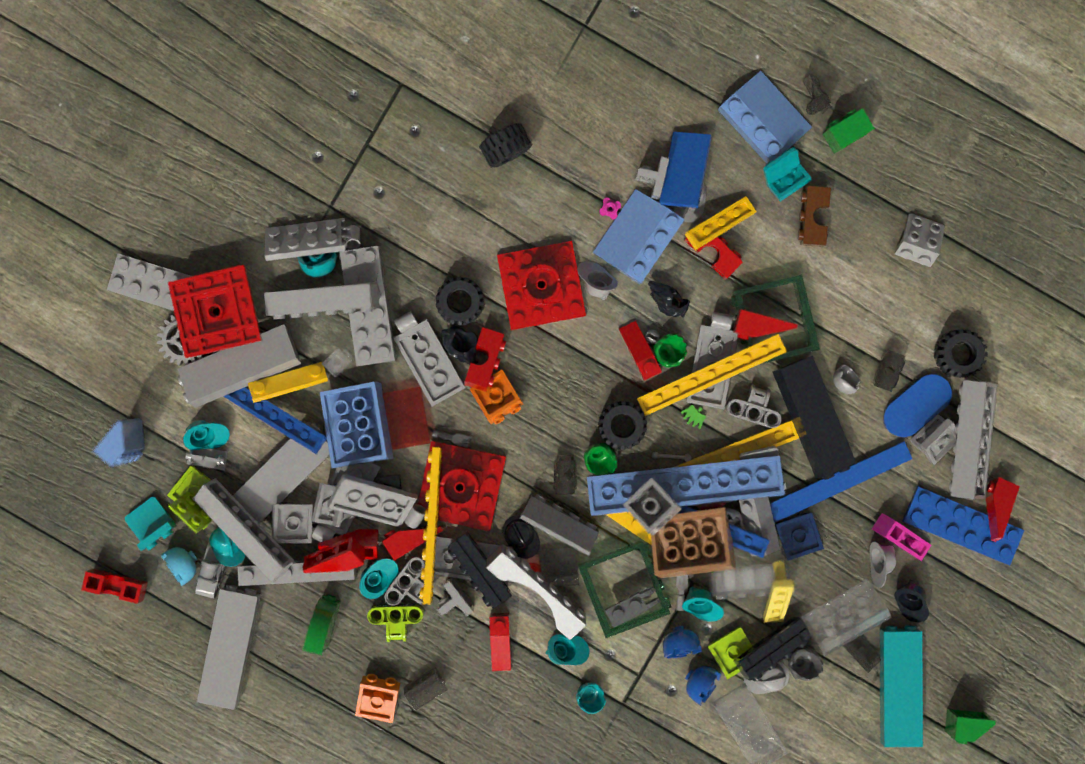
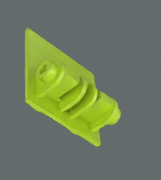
M188 491L168 507L195 533H198L200 530H204L213 520L193 500L195 496Z

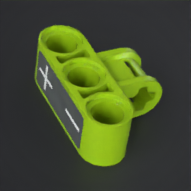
M420 604L374 605L369 610L367 618L371 624L386 625L387 642L391 640H403V642H406L407 624L419 623L424 616V608ZM417 609L420 612V617L413 618L410 615V611ZM398 610L401 613V617L398 619L393 618L391 611ZM372 611H380L382 617L375 619L372 616Z

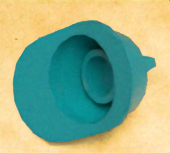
M197 420L186 428L183 442L190 450L214 449L226 444L230 433L229 429L220 423H208L204 420Z
M220 527L211 533L209 538L210 546L219 563L228 567L237 566L242 563L246 555Z
M386 558L380 559L366 568L361 574L359 583L361 594L368 599H376L382 596L398 575L397 563Z
M695 587L689 589L686 601L682 604L683 610L708 622L717 621L723 617V608L713 601L709 591Z
M562 634L551 637L548 642V649L546 650V655H548L553 663L558 665H581L587 661L590 653L589 646L583 638L574 636L569 640Z

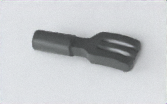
M435 429L432 437L443 440H452L455 445L466 448L469 447L471 437L459 433L450 435L447 432Z

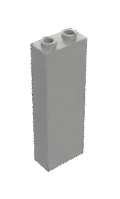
M283 324L262 333V341L221 350L178 368L179 376L177 378L180 385L184 387L185 393H183L187 404L190 403L195 408L247 387L250 382L271 377L302 364L289 329Z
M315 422L306 423V425L321 433L322 429ZM290 439L233 497L261 524L273 512V504H281L330 456L327 439L317 454Z
M226 585V587H222L219 591L197 702L235 710L239 704L261 594L256 593L254 589L246 588L243 591L238 590L237 586Z

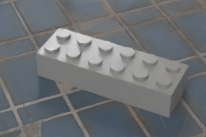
M373 246L340 251L345 286L378 284L379 307L372 308L373 312H361V309H355V313H349L356 366L397 361L380 247Z
M963 380V384L960 386L961 403H959L957 409L959 423L956 424L955 428L957 442L954 443L953 447L955 461L952 462L951 466L953 480L950 481L949 490L953 497L968 499L986 498L998 384Z

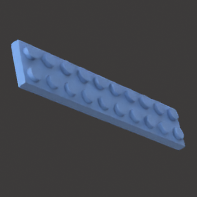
M780 456L587 477L591 516L629 512L623 504L651 478L656 480L679 506L785 495Z

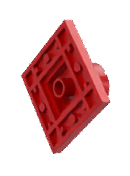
M572 241L497 255L511 330L586 316ZM541 281L544 282L545 287L539 288L538 283Z
M245 265L168 282L185 358L262 341ZM218 309H220L219 315L216 314V311Z
M431 441L429 451H432V447L442 448L438 521L490 532L506 456ZM428 458L418 504L422 505L425 509H429V502H426V491L430 490V482H427V473L431 471V463H428ZM457 484H462L463 490H458Z

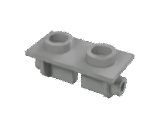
M189 449V452H186L187 464L225 470L228 451Z

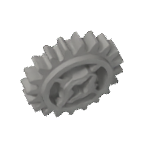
M171 315L172 322L164 320L167 326H160L159 328L163 333L157 334L158 337L162 338L157 344L163 345L159 352L166 351L164 358L171 356L170 363H174L177 360L178 366H181L183 361L185 365H188L190 360L192 362L197 361L196 357L199 359L204 358L203 355L185 358L179 330L177 329L176 334L170 338L172 331L178 326L176 317ZM171 345H177L182 351V355L176 353Z

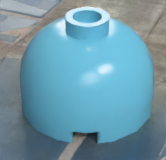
M175 547L161 554L162 559L167 562V567L176 580L180 582L181 586L189 582L196 574L197 567L195 561H197V558L192 551L187 552L184 548Z

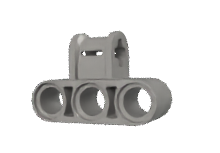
M752 384L746 402L739 399H730L725 405L726 412L729 415L769 428H775L781 423V415L774 410L766 408L771 393L770 389L764 390ZM733 402H737L740 407L736 413L730 410ZM751 408H755L758 412L757 417L751 419L748 414ZM769 414H774L776 421L770 425L767 422V417Z
M209 542L204 560L201 563L202 567L197 578L198 582L195 593L215 599L225 566L218 562Z
M413 556L387 589L385 601L388 604L397 605L405 595H408L417 603L423 604V599H420L418 594L420 588L424 587V580L419 577L422 568L414 569L412 566L414 560H419L422 563V568H425V560H422V556ZM404 575L408 576L411 580L410 584H403L401 577ZM396 591L399 594V599H391L389 592Z

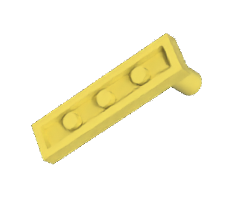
M783 561L773 563L775 581L772 583L763 614L764 623L783 622L794 589L793 580H787L785 563Z

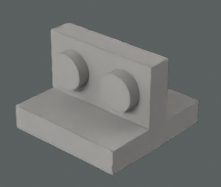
M661 157L656 172L652 167L643 166L636 173L635 180L653 184L650 198L658 201L661 196L669 158Z
M937 414L910 441L926 455L929 462L935 465L957 442L956 427L950 419L947 418L945 420Z
M293 502L273 504L272 538L277 543H311L313 504H295Z
M448 578L443 585L448 594L440 599L438 612L443 616L458 604L466 616L470 615L474 610V604L454 578Z

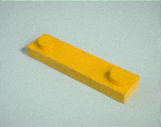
M745 196L689 230L685 236L694 249L697 250L751 217L757 211Z
M323 362L250 382L248 386L253 403L327 382L328 378Z

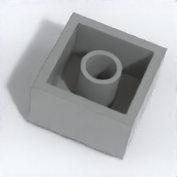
M653 478L647 481L623 504L651 535H655L682 509Z

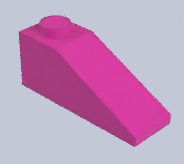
M881 513L872 527V530L920 561L923 560L932 546L883 513Z

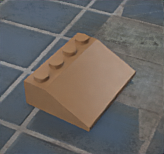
M725 508L676 514L655 535H651L654 573L657 577L666 578L736 569L734 547Z

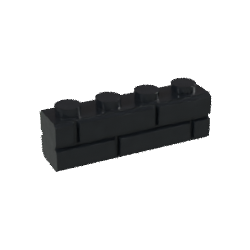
M468 531L448 545L450 548L448 550L449 555L453 560L458 559L461 564L459 566L460 570L465 576L468 574L471 577V585L476 591L480 590L484 595L482 600L487 607L491 605L494 609L512 596L513 593L506 583L486 568L487 557Z
M793 617L734 659V663L746 680L756 681L763 676L762 672L775 668L780 659H787L792 656L794 649L807 645V640L811 638V634L799 617Z

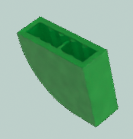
M326 594L325 597L322 596L318 600L302 651L322 655L330 645L340 605V600H336V596Z

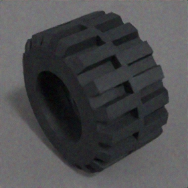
M515 123L500 129L484 139L479 148L490 168L502 166L527 152L531 148L532 142L523 125Z
M466 277L450 278L444 282L438 289L435 298L436 308L445 321L458 326L474 322L479 318L484 308L483 292L474 281ZM457 290H464L471 297L470 308L462 313L453 311L449 306V297Z
M968 329L952 330L949 333L943 334V338L938 339L936 342L938 343V346L934 348V351H937L936 355H934V359L938 361L936 365L940 366V370L946 372L948 376L963 378L977 374V371L983 369L982 365L986 364L984 358L988 357V352H985L987 345L982 343L984 339L978 337L976 332H971ZM958 342L964 343L969 349V358L963 365H958L952 358V349Z
M617 401L611 403L600 414L598 427L601 437L608 445L625 450L631 449L635 445L637 446L643 440L645 432H647V420L645 414L635 404L627 401ZM618 414H627L634 422L633 431L627 436L621 437L612 431L611 422Z

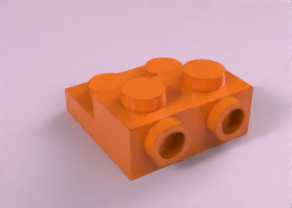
M503 370L492 375L495 376L492 388L488 387L487 392L470 388L471 393L490 424L501 423L505 419L504 416L509 413L515 414L521 410L520 406L524 405Z
M375 674L363 675L355 716L393 723L401 683L397 682L394 678H386L384 680L379 679Z

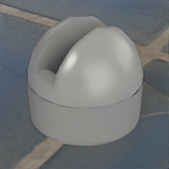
M652 329L647 331L644 337L648 344L654 345L660 339V334ZM651 334V335L656 336V337H658V338H657V340H654V339L648 337V335Z

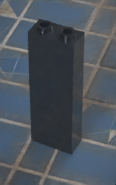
M813 356L803 358L773 371L772 373L815 478L827 480L834 477V473L837 471L841 473L851 469L850 465L856 463Z

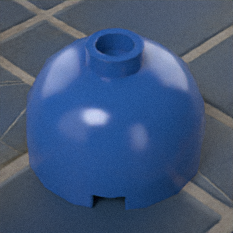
M684 626L674 627L673 632L668 633L663 641L664 657L668 659L686 657L691 651L693 655L702 651L699 637L695 632L684 629Z
M709 666L698 667L695 671L690 670L685 678L688 681L686 692L694 702L701 706L702 702L705 703L716 688L714 682L716 679L720 681L722 674Z

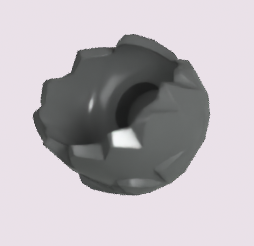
M810 648L797 649L789 658L788 668L795 679L811 681L812 679H817L819 674L823 672L824 663L821 657Z

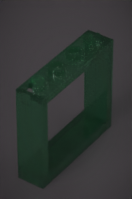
M802 275L732 292L731 303L737 310L736 320L738 311L745 310L742 295L793 283L808 346L787 351L763 363L820 350ZM751 337L748 340L740 339L742 345L745 344L746 349L753 346Z
M642 540L578 564L605 638L670 614L669 608H672L669 598H664L662 593L665 590L661 579L657 580L654 573V562H651L648 556L651 554L648 543L644 544ZM639 549L657 597L661 600L660 605L662 608L628 620L616 627H610L588 568Z

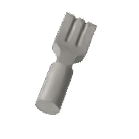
M688 575L676 576V587L679 590L676 606L678 611H684L682 604L685 601L684 590L688 586Z

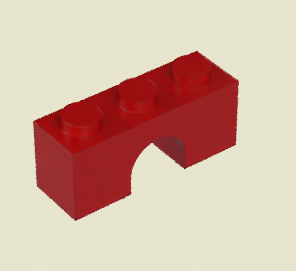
M719 236L695 251L699 253L704 247H713L718 253V259L711 267L726 280L743 261L741 260L742 256L736 250L731 251L727 247V241ZM686 237V238L684 239V241H685L693 250H695L694 247L692 246V244L690 243V241L688 240V238Z
M482 327L476 350L484 352L488 360L483 365L470 363L465 386L487 392L488 387L492 388L495 379L492 373L494 369H498L501 360L498 358L499 351L503 352L506 341L503 340L504 334Z
M90 569L85 572L81 590L99 595L112 594L119 596V600L138 604L144 600L148 582Z

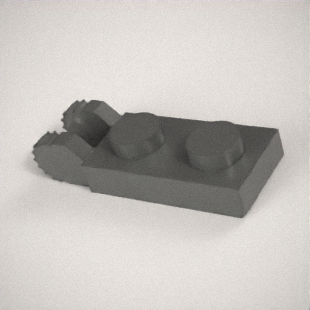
M654 587L640 593L637 592L606 608L605 612L613 627L661 602L659 597L647 603H644L642 599L655 592Z

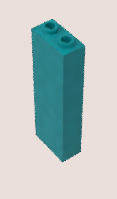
M892 625L885 626V629H880V743L884 747H923L922 631L913 625H906L905 629H897V626Z

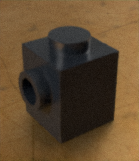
M400 474L376 477V481H373L374 483L402 490Z

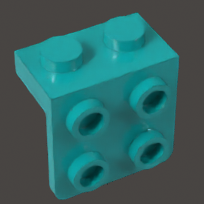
M795 147L785 150L780 157L769 161L763 168L767 187L780 202L812 181L811 176L800 164L798 150Z
M151 497L125 517V522L140 540V543L137 544L140 551L145 549L150 551L158 545L156 541L162 537L163 539L169 537L174 533L172 529L177 526L156 497Z

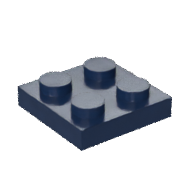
M812 512L775 523L787 561L824 549Z

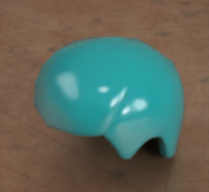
M587 682L579 687L576 694L579 707L588 714H596L601 711L606 704L604 690L601 686L594 682Z

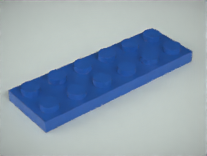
M916 486L902 520L905 523L1007 565L1011 564L1025 531L1007 524L1003 539L994 542L991 540L988 515Z

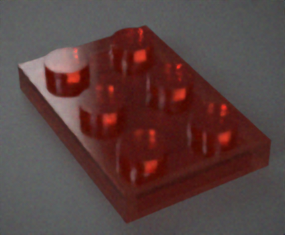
M421 387L383 393L392 449L396 450L430 444L431 440Z

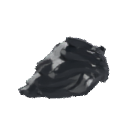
M654 281L648 282L652 291L650 293L651 298L658 305L660 312L666 314V316H681L682 318L685 316L690 300L682 299L678 291L671 286Z
M456 326L442 330L443 346L446 352L448 351L451 356L457 358L462 363L465 362L470 365V363L476 364L479 362L476 358L478 340L474 332H467Z

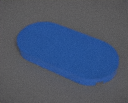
M935 374L919 378L887 405L883 416L885 428L891 434L898 437H908L915 434L950 403L952 390L948 381L942 376Z

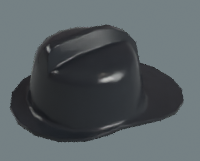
M521 515L511 516L503 525V535L508 546H513L512 549L517 557L524 559L534 557L540 549V540L532 524L521 519Z
M910 580L908 584L895 591V600L900 612L906 619L918 623L928 619L929 609L926 604L925 590L922 587L916 585L913 580Z

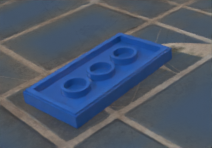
M673 132L668 156L669 161L660 197L661 205L699 208L712 139L711 134Z

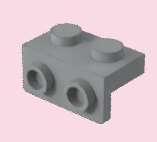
M320 483L312 516L313 522L340 527V523L344 519V512L330 509L327 504L336 488L335 485Z

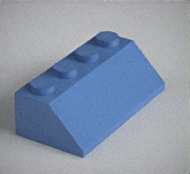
M140 418L118 420L93 452L111 467L132 463L133 461L137 462L143 455L141 451L145 448L142 420Z

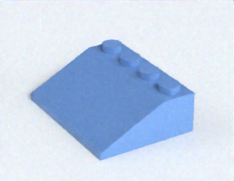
M762 71L758 72L718 109L766 163L780 157L785 150L789 149L812 128Z
M635 189L593 253L640 285L685 219Z
M370 382L320 392L332 468L393 459L381 383Z

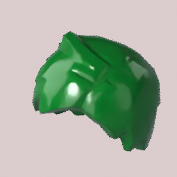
M677 333L662 336L653 347L657 362L667 368L679 366L687 354V343L683 342V337L677 335Z
M607 443L591 445L584 453L586 468L596 476L612 474L617 468L615 451Z

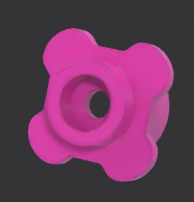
M605 198L599 213L601 216L606 215L614 220L618 216L617 211L621 208V203Z

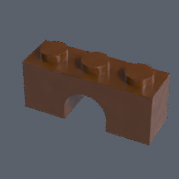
M807 186L804 191L802 190L801 202H803V210H800L799 221H802V227L798 230L800 245L826 246L828 226L818 225L814 221L813 214L816 209H827L829 207L831 188Z

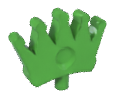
M690 405L681 411L682 414L687 412L683 419L690 417L687 424L694 421L692 427H695L699 423V429L706 418L705 415L700 413L703 410L701 406L696 409L694 405Z

